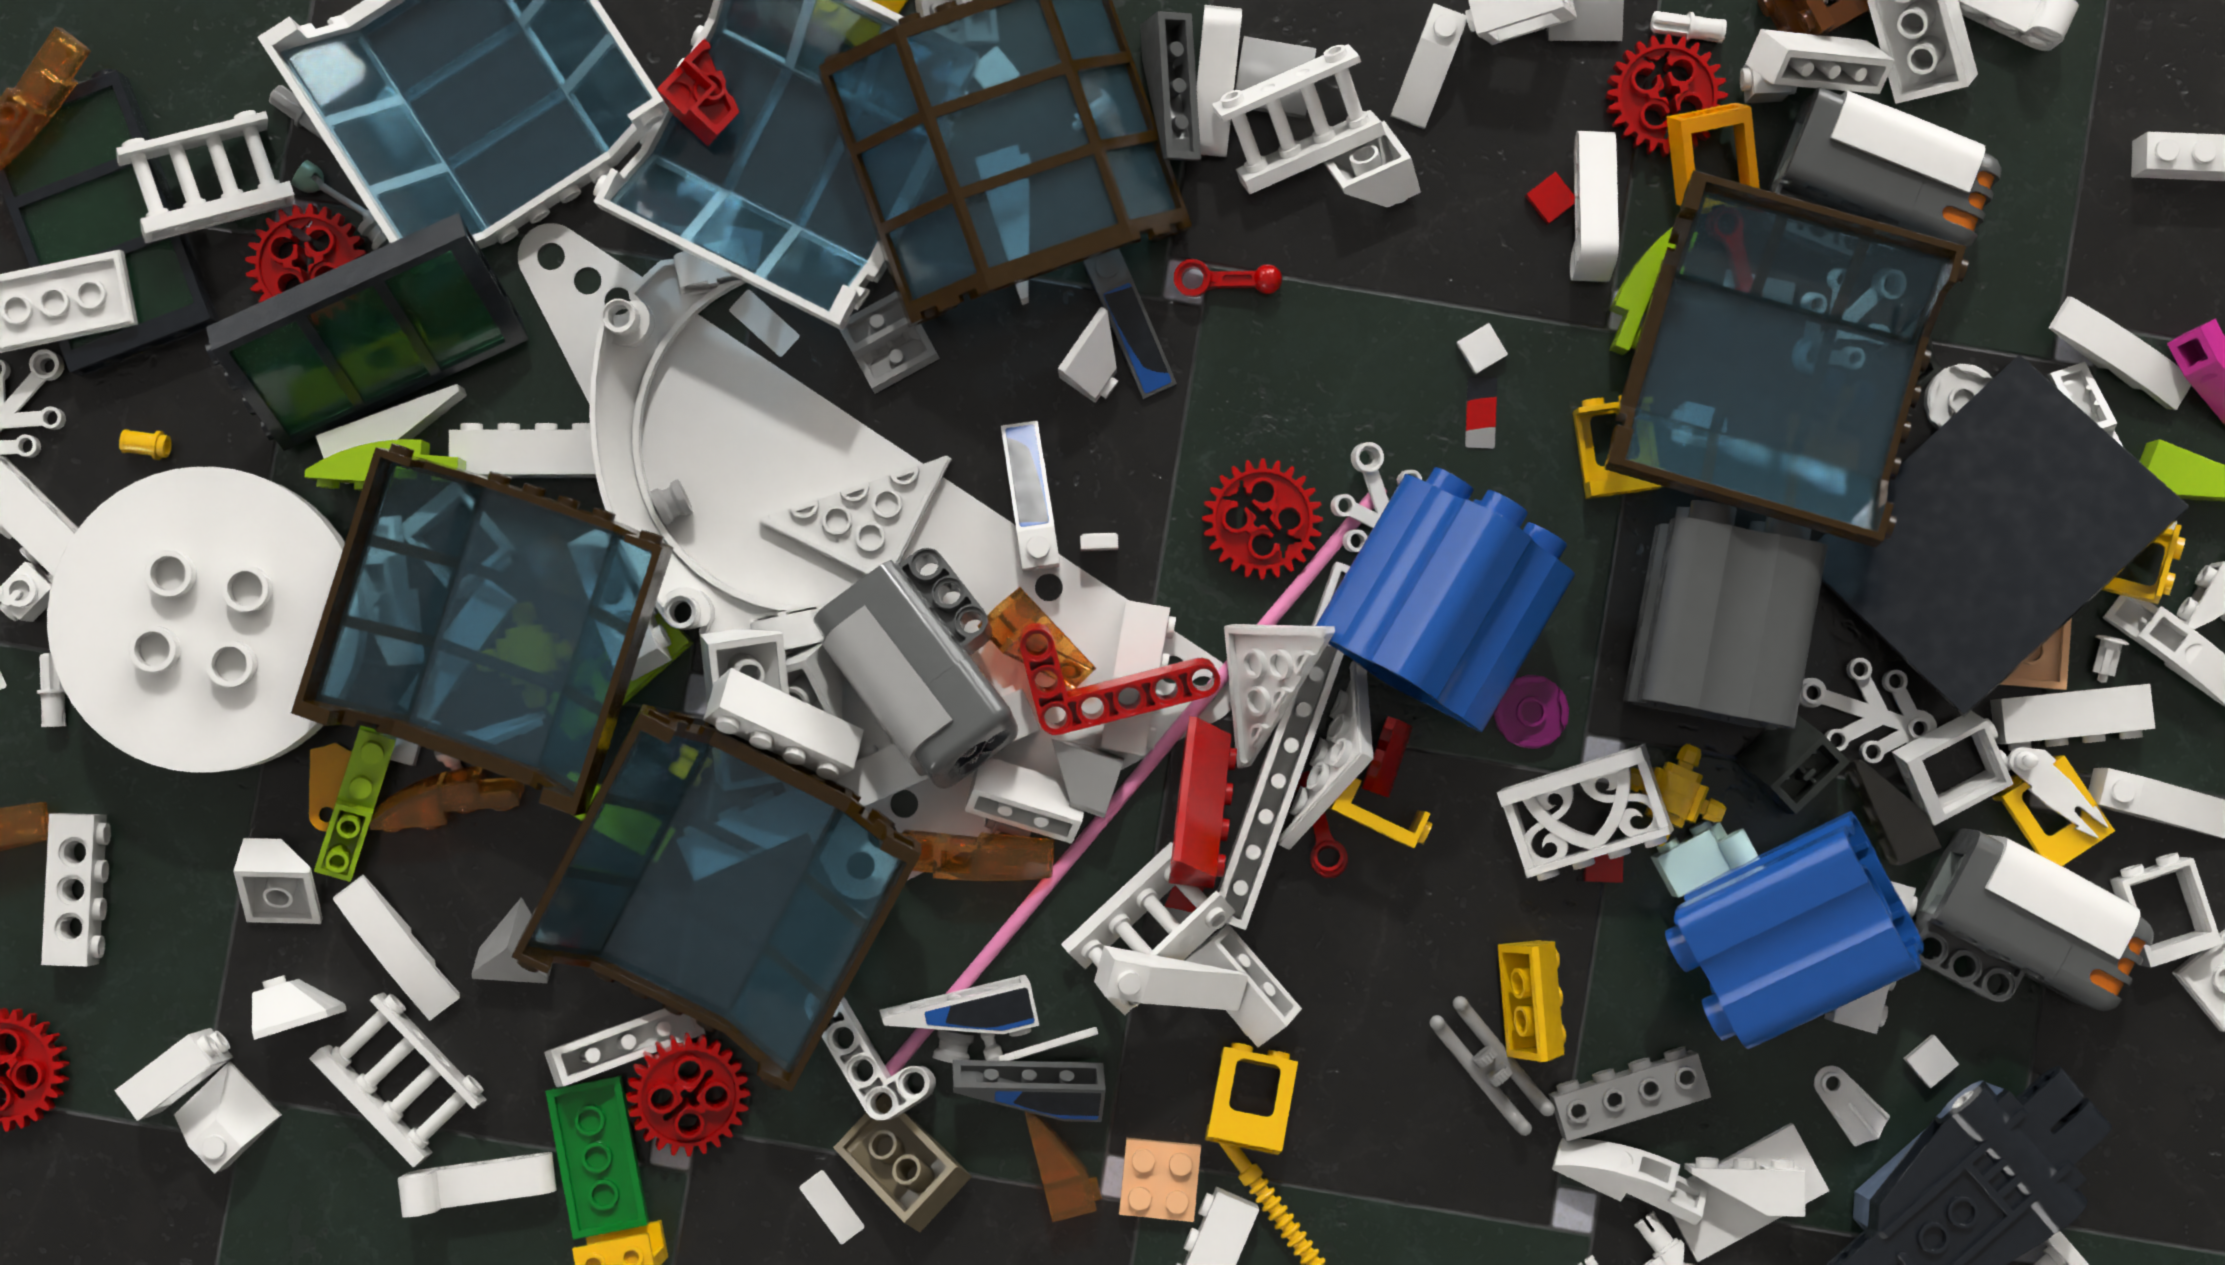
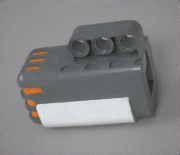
M1818 87L1803 101L1797 112L1767 190L1964 245L1967 249L1977 239L1978 235L1975 233V230L1985 219L1986 214L1983 209L1993 199L1995 193L1991 189L1994 184L2000 181L2002 168L1996 158L1985 153V145L1850 91H1845L1839 95ZM1762 212V223L1766 229L1771 231L1776 216ZM1789 220L1786 223L1782 234L1785 238L1845 261H1850L1854 251L1846 246L1844 241L1845 235L1825 230L1823 236H1816L1811 232L1809 225ZM1870 242V245H1869V247H1868V250H1869L1870 247L1872 246V244H1873L1872 242Z
M1965 828L1957 830L1950 839L1917 902L1915 911L1917 918L1915 925L1922 941L1930 937L1934 942V950L1931 955L1923 957L1919 954L1921 965L1981 997L1996 1002H2004L2010 999L2016 992L2023 976H2026L2076 1004L2099 1011H2110L2122 1002L2118 995L2123 985H2131L2133 979L2129 977V974L2134 965L2141 966L2144 959L2139 955L2144 945H2152L2154 938L2151 925L2140 917V910L2134 905L2006 837L1986 835L1979 830ZM1960 956H1965L1968 964L1967 969L1964 973L1957 975L1953 968L1954 961ZM1993 974H1998L2001 979V985L1997 991L1990 993L1987 988L1988 979Z

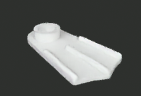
M1836 1066L1821 1068L1814 1077V1088L1853 1146L1879 1139L1890 1115L1842 1069ZM1835 1076L1838 1080V1086L1834 1090H1829L1826 1087V1081L1829 1077Z

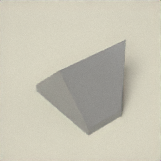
M1051 739L1070 800L1069 806L1105 818L1124 758L1091 746Z
M522 897L479 947L472 970V979L548 983L551 968L547 974L541 971L537 973L530 972L522 968L517 963L518 960L512 958L515 946L532 916ZM538 926L533 936L545 937Z

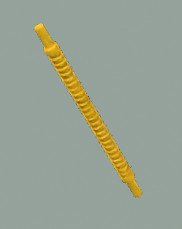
M1219 1143L1240 1172L1239 1180L1244 1186H1250V1194L1257 1195L1256 1203H1262L1264 1205L1262 1211L1270 1213L1268 1220H1275L1274 1228L1276 1230L1281 1229V1238L1287 1237L1289 1240L1287 1246L1295 1248L1294 1256H1301L1300 1264L1324 1265L1326 1259L1324 1257L1319 1258V1249H1313L1311 1247L1313 1241L1305 1239L1306 1231H1299L1300 1223L1292 1221L1294 1214H1287L1288 1206L1280 1204L1281 1196H1274L1275 1188L1267 1186L1269 1180L1261 1177L1263 1171L1258 1164H1252L1240 1147Z

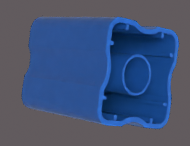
M1434 467L1426 482L1409 474L1404 475L1315 626H1335V633L1328 644L1355 661L1360 667L1382 682L1482 733L1573 580L1575 573L1559 560L1567 547L1566 542L1550 531L1531 522H1527L1523 530L1520 529L1528 515L1527 510L1493 490H1487L1481 501L1474 499L1472 502L1469 498L1474 489L1469 484L1441 468Z
M1852 811L1779 845L1744 865L1730 869L1684 895L1685 902L1678 905L1675 910L1674 922L1676 926L1665 931L1670 950L1683 971L1689 972L1701 966L1710 981L1712 994L1702 999V1005L1717 1036L1724 1041L1737 1035L1741 1043L1748 1050L1919 971L1921 968L1919 954L1923 953L1924 949L1922 938L1915 923L1887 876L1864 829Z

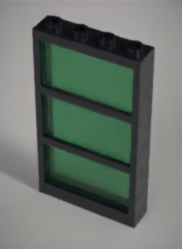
M113 69L97 71L92 74V79L80 84L77 82L63 84L56 89V93L46 97L41 95L29 97L22 101V106L11 110L0 109V188L30 268L115 250H122L125 254L138 325L58 341L69 372L81 377L204 331L207 326L220 321L187 233L145 244L141 232L140 219L146 218L148 209L132 163L119 166L116 148L122 147V143L130 139L144 138L147 141L151 140L129 78L118 70L113 71ZM159 158L148 159L147 161L163 208H167L169 211L177 210L178 208Z
M458 212L207 326L209 343L205 345V348L214 365L221 364L225 369L224 375L232 390L236 391L239 389L243 394L242 399L248 412L252 416L256 414L261 419L260 424L266 437L269 440L275 439L283 451L316 437V435L332 430L529 339L521 315Z

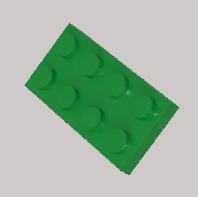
M622 1075L546 1090L573 1240L648 1225V1212Z

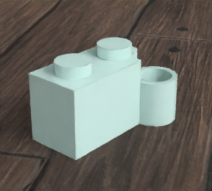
M1704 820L1689 828L1691 835L1679 841L1677 837L1668 839L1662 847L1657 846L1659 852L1652 855L1651 859L1671 896L1679 898L1730 869L1746 864L1756 858L1758 854L1744 828L1727 835L1720 822L1711 823Z

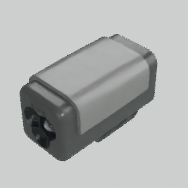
M922 548L899 564L897 562L894 563L892 560L881 564L826 604L815 615L813 622L823 636V646L834 664L918 775H927L937 787L947 789L956 785L1011 744L1017 737L1018 725L1010 707L970 657V655L990 640L992 626L984 609L942 555L935 549ZM931 563L938 565L937 570L933 574L927 576L920 574L921 569L925 565ZM954 591L960 593L959 599L952 604L942 602L943 597L947 593ZM979 620L982 622V626L978 631L974 633L964 631L965 625L969 621Z

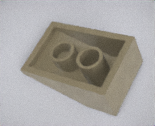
M886 1093L876 1101V1107L881 1113L886 1114L892 1108V1099ZM906 1111L890 1120H875L865 1113L833 1147L905 1224L919 1232L928 1225L972 1177Z

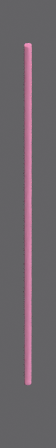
M1368 492L1359 504L1373 510L1374 505ZM1348 516L1257 625H1276L1343 546L1344 534L1349 530H1356L1361 522ZM1227 660L1218 670L1221 681L1219 689L1213 695L1194 700L1187 706L1155 744L1154 749L1150 750L1112 795L1105 818L1095 816L946 993L970 988L1183 736L1187 731L1189 716L1199 717L1229 681ZM916 1028L885 1065L891 1076L898 1073L935 1029Z

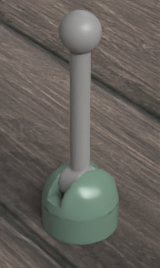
M305 160L297 169L291 185L306 193L322 190L362 215L363 220L371 214L369 209H364L324 184L322 170L309 160Z

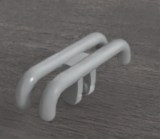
M1457 996L1453 1000L1454 1009L1485 1047L1473 1056L1439 1015H1435L1430 1019V1026L1520 1135L1527 1136L1532 1130L1531 1124L1499 1086L1511 1077L1531 1103L1544 1116L1553 1115L1555 1106L1514 1058L1507 1057L1504 1045L1475 1012L1467 999L1463 996Z

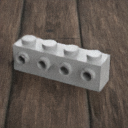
M1678 1047L1664 1052L1665 1058L1651 1062L1650 1058H1642L1628 1063L1629 1069L1615 1073L1614 1069H1606L1592 1074L1593 1080L1579 1084L1578 1080H1570L1556 1085L1557 1091L1549 1093V1097L1555 1106L1554 1114L1562 1138L1568 1142L1711 1098L1698 1053L1692 1050L1686 1051L1685 1047Z

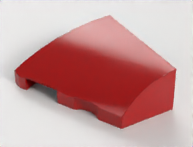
M704 38L656 90L668 106V110L701 141L709 146L740 111L734 97L727 92L726 79L722 70L717 71L709 54L711 49L710 43Z
M1389 716L1386 717L1375 752L1373 753V760L1369 763L1361 789L1387 798L1390 797L1413 729L1411 725Z

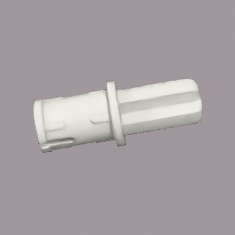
M1656 11L1653 13L1650 22L1652 32L1684 36L1687 42L1690 39H1700L1722 43L1727 28L1725 19L1695 16L1694 12L1681 15Z
M51 653L41 654L39 657L41 690H37V694H40L41 727L67 726L65 717L66 692L54 668Z

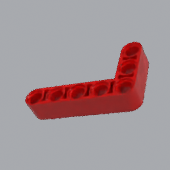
M1031 623L1024 627L1019 636L1020 650L1038 720L1042 729L1051 735H1061L1206 698L1213 695L1219 689L1221 683L1220 675L1215 665L1209 659L1194 658L1067 691L1050 629L1041 623ZM1033 634H1041L1047 639L1046 646L1040 651L1030 650L1026 646L1027 639ZM1200 669H1207L1212 672L1210 682L1204 686H1198L1192 682L1194 673ZM1044 670L1052 671L1057 677L1055 683L1049 687L1039 686L1035 681L1039 672ZM1164 678L1172 679L1175 682L1174 690L1168 695H1161L1155 691L1156 684ZM1126 688L1136 689L1139 692L1138 699L1132 704L1121 703L1118 697L1122 690ZM1090 697H1095L1102 701L1101 709L1094 714L1086 713L1081 708L1083 702ZM1052 707H1060L1066 712V715L1062 721L1051 723L1044 717L1046 711Z

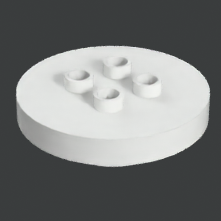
M188 467L161 472L134 482L115 493L86 518L65 548L55 570L47 608V632L54 668L64 691L79 714L100 736L130 756L155 766L185 772H224L260 765L288 753L313 736L323 726L322 724L294 715L291 711L345 545L343 538L330 521L301 496L282 485L254 474L220 467ZM358 581L348 614L367 619L363 593ZM344 626L322 694L345 699L360 667L367 631Z

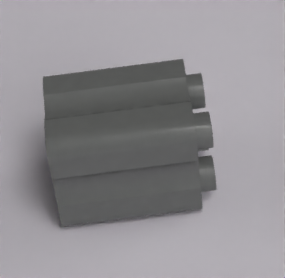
M1692 500L1690 507H1676L1675 518L1670 519L1669 524L1661 523L1655 526L1623 702L1758 729H1795L1828 545L1811 541L1812 529L1766 516L1765 522L1750 521L1749 529L1736 527L1734 524L1737 508L1730 505Z

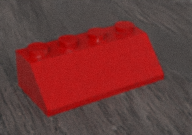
M1189 716L1184 741L1168 883L1213 889L1216 877H1223L1226 855L1219 854L1220 841H1227L1230 819L1223 818L1224 805L1231 806L1233 783H1226L1228 770H1235L1237 748L1230 747L1231 734L1198 717Z

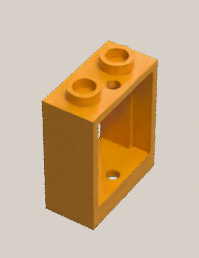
M1731 103L1667 116L1676 205L1681 206L1688 181L1693 170L1695 171L1691 133L1733 125L1739 183L1759 188L1751 106ZM1706 196L1701 213L1713 210L1712 205L1724 203L1725 201ZM1725 202L1726 206H1737L1736 204Z

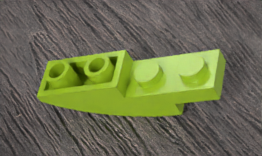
M1672 228L1662 235L1641 256L1620 286L1609 311L1622 316L1610 351L1624 355L1631 347L1636 349L1642 328L1639 325L1643 314L1647 311L1661 261L1664 259L1667 247L1674 248L1675 246L1668 243ZM1694 230L1688 251L1692 249L1698 230ZM1683 264V266H1682V268H1681V271H1680L1681 273H1683V271H1684V268H1685V265H1684V264Z
M387 440L355 446L326 457L305 469V478L317 481L316 487L339 489L340 483H354V490L362 491L375 448L390 449L392 443L413 449V456L466 470V461L459 457L429 455L430 443L424 440ZM395 465L393 477L416 479V473L421 472ZM430 476V480L453 482L436 476Z
M360 725L314 872L351 882L397 737L379 733L375 729Z

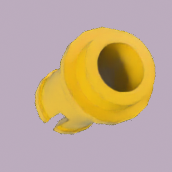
M124 429L120 435L119 449L122 450V453L149 455L154 460H160L162 457L167 458L171 452V437L165 435L163 431H156L152 434Z

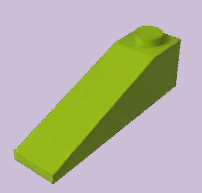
M2160 439L2146 443L2139 462L2181 499L2225 502V465Z

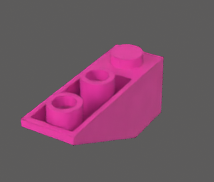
M2213 319L2168 342L2167 345L2184 377L2225 425V336L2217 320Z

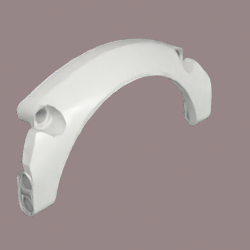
M731 241L702 247L748 270L743 242ZM685 251L677 253L673 256L674 259L660 260L628 291L631 301L613 299L602 310L590 379L589 418L595 475L605 510L616 514L614 521L626 524L640 532L641 530H646L664 537L663 543L674 547L655 604L656 609L670 626L681 630L700 628L699 635L733 629L781 631L783 633L785 651L824 642L823 636L813 622L815 615L819 611V605L798 606L770 602L740 592L716 579L700 567L682 549L663 523L652 500L642 454V426L649 389L657 368L668 348L682 329L700 311L714 300L746 283ZM621 309H628L630 312L629 322L625 326L616 327L613 323L614 315ZM624 542L621 550L642 586L652 553ZM687 602L691 607L692 614L686 622L679 623L674 616V610L678 604Z

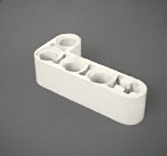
M1958 0L1963 16L2041 51H2050L2063 42L2079 7L2075 0Z
M1205 5L1196 85L1201 155L1227 157L1231 120L1223 122L1215 113L1212 104L1220 101L1221 97L1226 93L1234 91L1242 18L1241 8Z
M1577 131L1574 142L1575 242L1570 259V278L1572 281L1609 282L1617 262L1619 250L1615 132Z
M813 993L807 1000V1011L812 1021L823 1003ZM843 997L833 1016L834 1018L844 1017V1020L834 1023L835 1020L832 1017L829 1024H833L830 1027L827 1026L822 1038L866 1113L875 1120L896 1118L933 1093L936 1086L934 1074L924 1066H909L891 1076L847 1000ZM847 1027L853 1032L854 1041L849 1048L844 1049L839 1045L838 1034L843 1028ZM863 1060L869 1061L873 1067V1074L868 1081L861 1080L857 1075L858 1064ZM915 1072L921 1074L925 1081L923 1090L918 1094L911 1092L908 1087L909 1076ZM883 1092L889 1094L892 1099V1108L886 1114L881 1113L876 1107V1099Z
M552 1152L421 1169L408 1172L398 1178L402 1217L427 1215L437 1212L441 1208L542 1195L557 1191Z

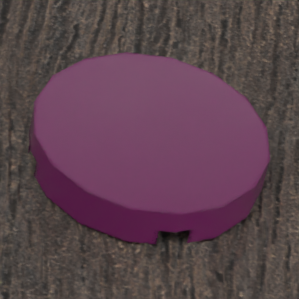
M1525 675L1512 681L1493 716L1497 729L1507 741L1521 748L1537 749L1550 745L1564 731L1568 723L1569 706L1565 694L1554 682L1544 676Z

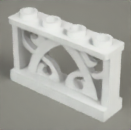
M1645 744L1505 787L1497 792L1525 869L1526 878L1537 876L1538 881L1546 880L1559 875L1558 868L1572 865L1574 870H1578L1595 864L1594 857L1608 853L1609 859H1614L1631 853L1630 846L1644 842L1645 848H1650L1667 842L1666 835L1671 834L1674 828L1669 819ZM1638 765L1648 795L1630 793L1631 766ZM1606 778L1610 784L1606 790L1616 789V794L1600 793L1596 789L1597 780ZM1580 783L1583 790L1597 801L1613 803L1607 820L1595 836L1577 831L1558 820L1571 807L1574 796L1573 784ZM1556 793L1562 797L1563 804L1558 811L1551 814L1548 810L1556 805H1552L1548 798L1550 794ZM1519 801H1523L1526 808L1538 821L1527 833L1516 804ZM1628 801L1642 802L1652 810L1653 820L1647 828L1636 829L1631 825L1630 820L1633 816L1643 817V815L1636 809H1626ZM1618 826L1620 830L1625 835H1627L1625 837L1607 842L1614 834ZM1544 827L1550 833L1545 836L1542 847L1548 842L1554 843L1557 847L1556 854L1549 858L1538 856L1532 848L1535 834ZM1569 843L1586 848L1567 854Z

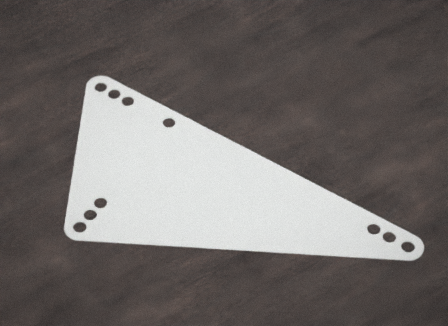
M554 223L539 225L530 230L522 239L518 249V264L590 405V379L601 314L605 306V297L614 288H623L629 291L642 277L571 229ZM548 243L558 244L562 247L565 254L563 264L555 270L544 269L538 262L540 248ZM583 268H593L601 276V286L593 294H582L575 287V276ZM629 310L624 314L614 315L613 323L616 327L625 326L629 322ZM698 314L682 329L660 362L651 383L644 409L642 454L650 491L657 488L664 490L670 486L671 482L678 479L693 509V514L688 516L681 514L675 517L672 523L666 525L671 535L700 567L716 579L740 592L774 603L798 606L819 605L820 610L865 577V575L760 524L761 517L772 515L923 464ZM943 477L900 563L922 548L935 549L942 555L984 609L992 626L990 640L970 655V657L997 691L1013 685L1015 691L1023 689L1041 730L1012 742L992 758L1026 769L1036 770L1039 773L1062 780L1063 776L1051 739L1091 746L1123 757L1124 762L1121 770L1144 759L1151 749H1146L1145 756L1101 749L1104 724L1061 735H1051L1045 732L1038 720L1019 644V636L1025 626L1031 623H1041L1048 627L1053 635L1067 691L1112 680L1127 599L1060 554V566L1057 568L1023 572L1016 525ZM933 563L927 564L921 569L920 574L925 576L931 575L937 570L938 565ZM1054 574L1061 580L1063 590L1056 600L1044 601L1038 597L1035 591V584L1040 576ZM955 591L949 592L943 597L942 602L952 604L959 599L960 593ZM971 620L965 625L964 631L974 633L981 628L982 622ZM1175 631L1172 639L1165 638L1163 653L1177 656L1183 661L1194 658H1206L1215 665L1217 671L1223 665L1221 661ZM1033 634L1026 641V646L1033 651H1040L1047 644L1046 637L1041 634ZM799 649L785 651V657ZM1200 669L1194 673L1192 681L1201 676L1212 678V672L1207 669ZM1044 670L1039 672L1035 681L1039 686L1049 687L1055 683L1057 677L1052 671ZM843 676L842 720L864 729L859 751L876 745L878 751L891 746L890 737ZM1162 679L1157 683L1156 690H1161L1163 695H1168L1174 690L1175 683H1167ZM1229 681L1198 718L1211 724L1223 718L1231 710ZM1090 697L1083 702L1081 708L1086 713L1094 714L1101 709L1102 701L1098 698ZM1192 701L1160 709V713L1152 712L1150 727L1157 728L1155 744ZM1052 707L1046 711L1044 717L1051 723H1058L1064 719L1066 712L1060 707ZM1186 732L1183 734V736H1182L1180 739H1182V738H1184V737L1186 736ZM975 771L956 785L947 789L937 787L930 779L905 789L914 793L918 800L917 811L908 818H901L893 813L891 809L893 795L866 806L865 810L869 813L874 808L893 821L897 832L905 836L910 835L921 843L922 854L907 880L1000 833V831H996L995 834L991 833L990 828L984 827L985 817L965 812L971 781ZM783 782V784H784L786 790L788 791L789 789H788L786 783ZM849 815L843 817L821 858L835 886L848 897L859 900L871 899L881 895L900 859L876 847L871 842L870 832ZM825 825L808 832L814 844ZM860 852L871 854L877 863L875 874L866 880L855 878L849 870L851 858Z

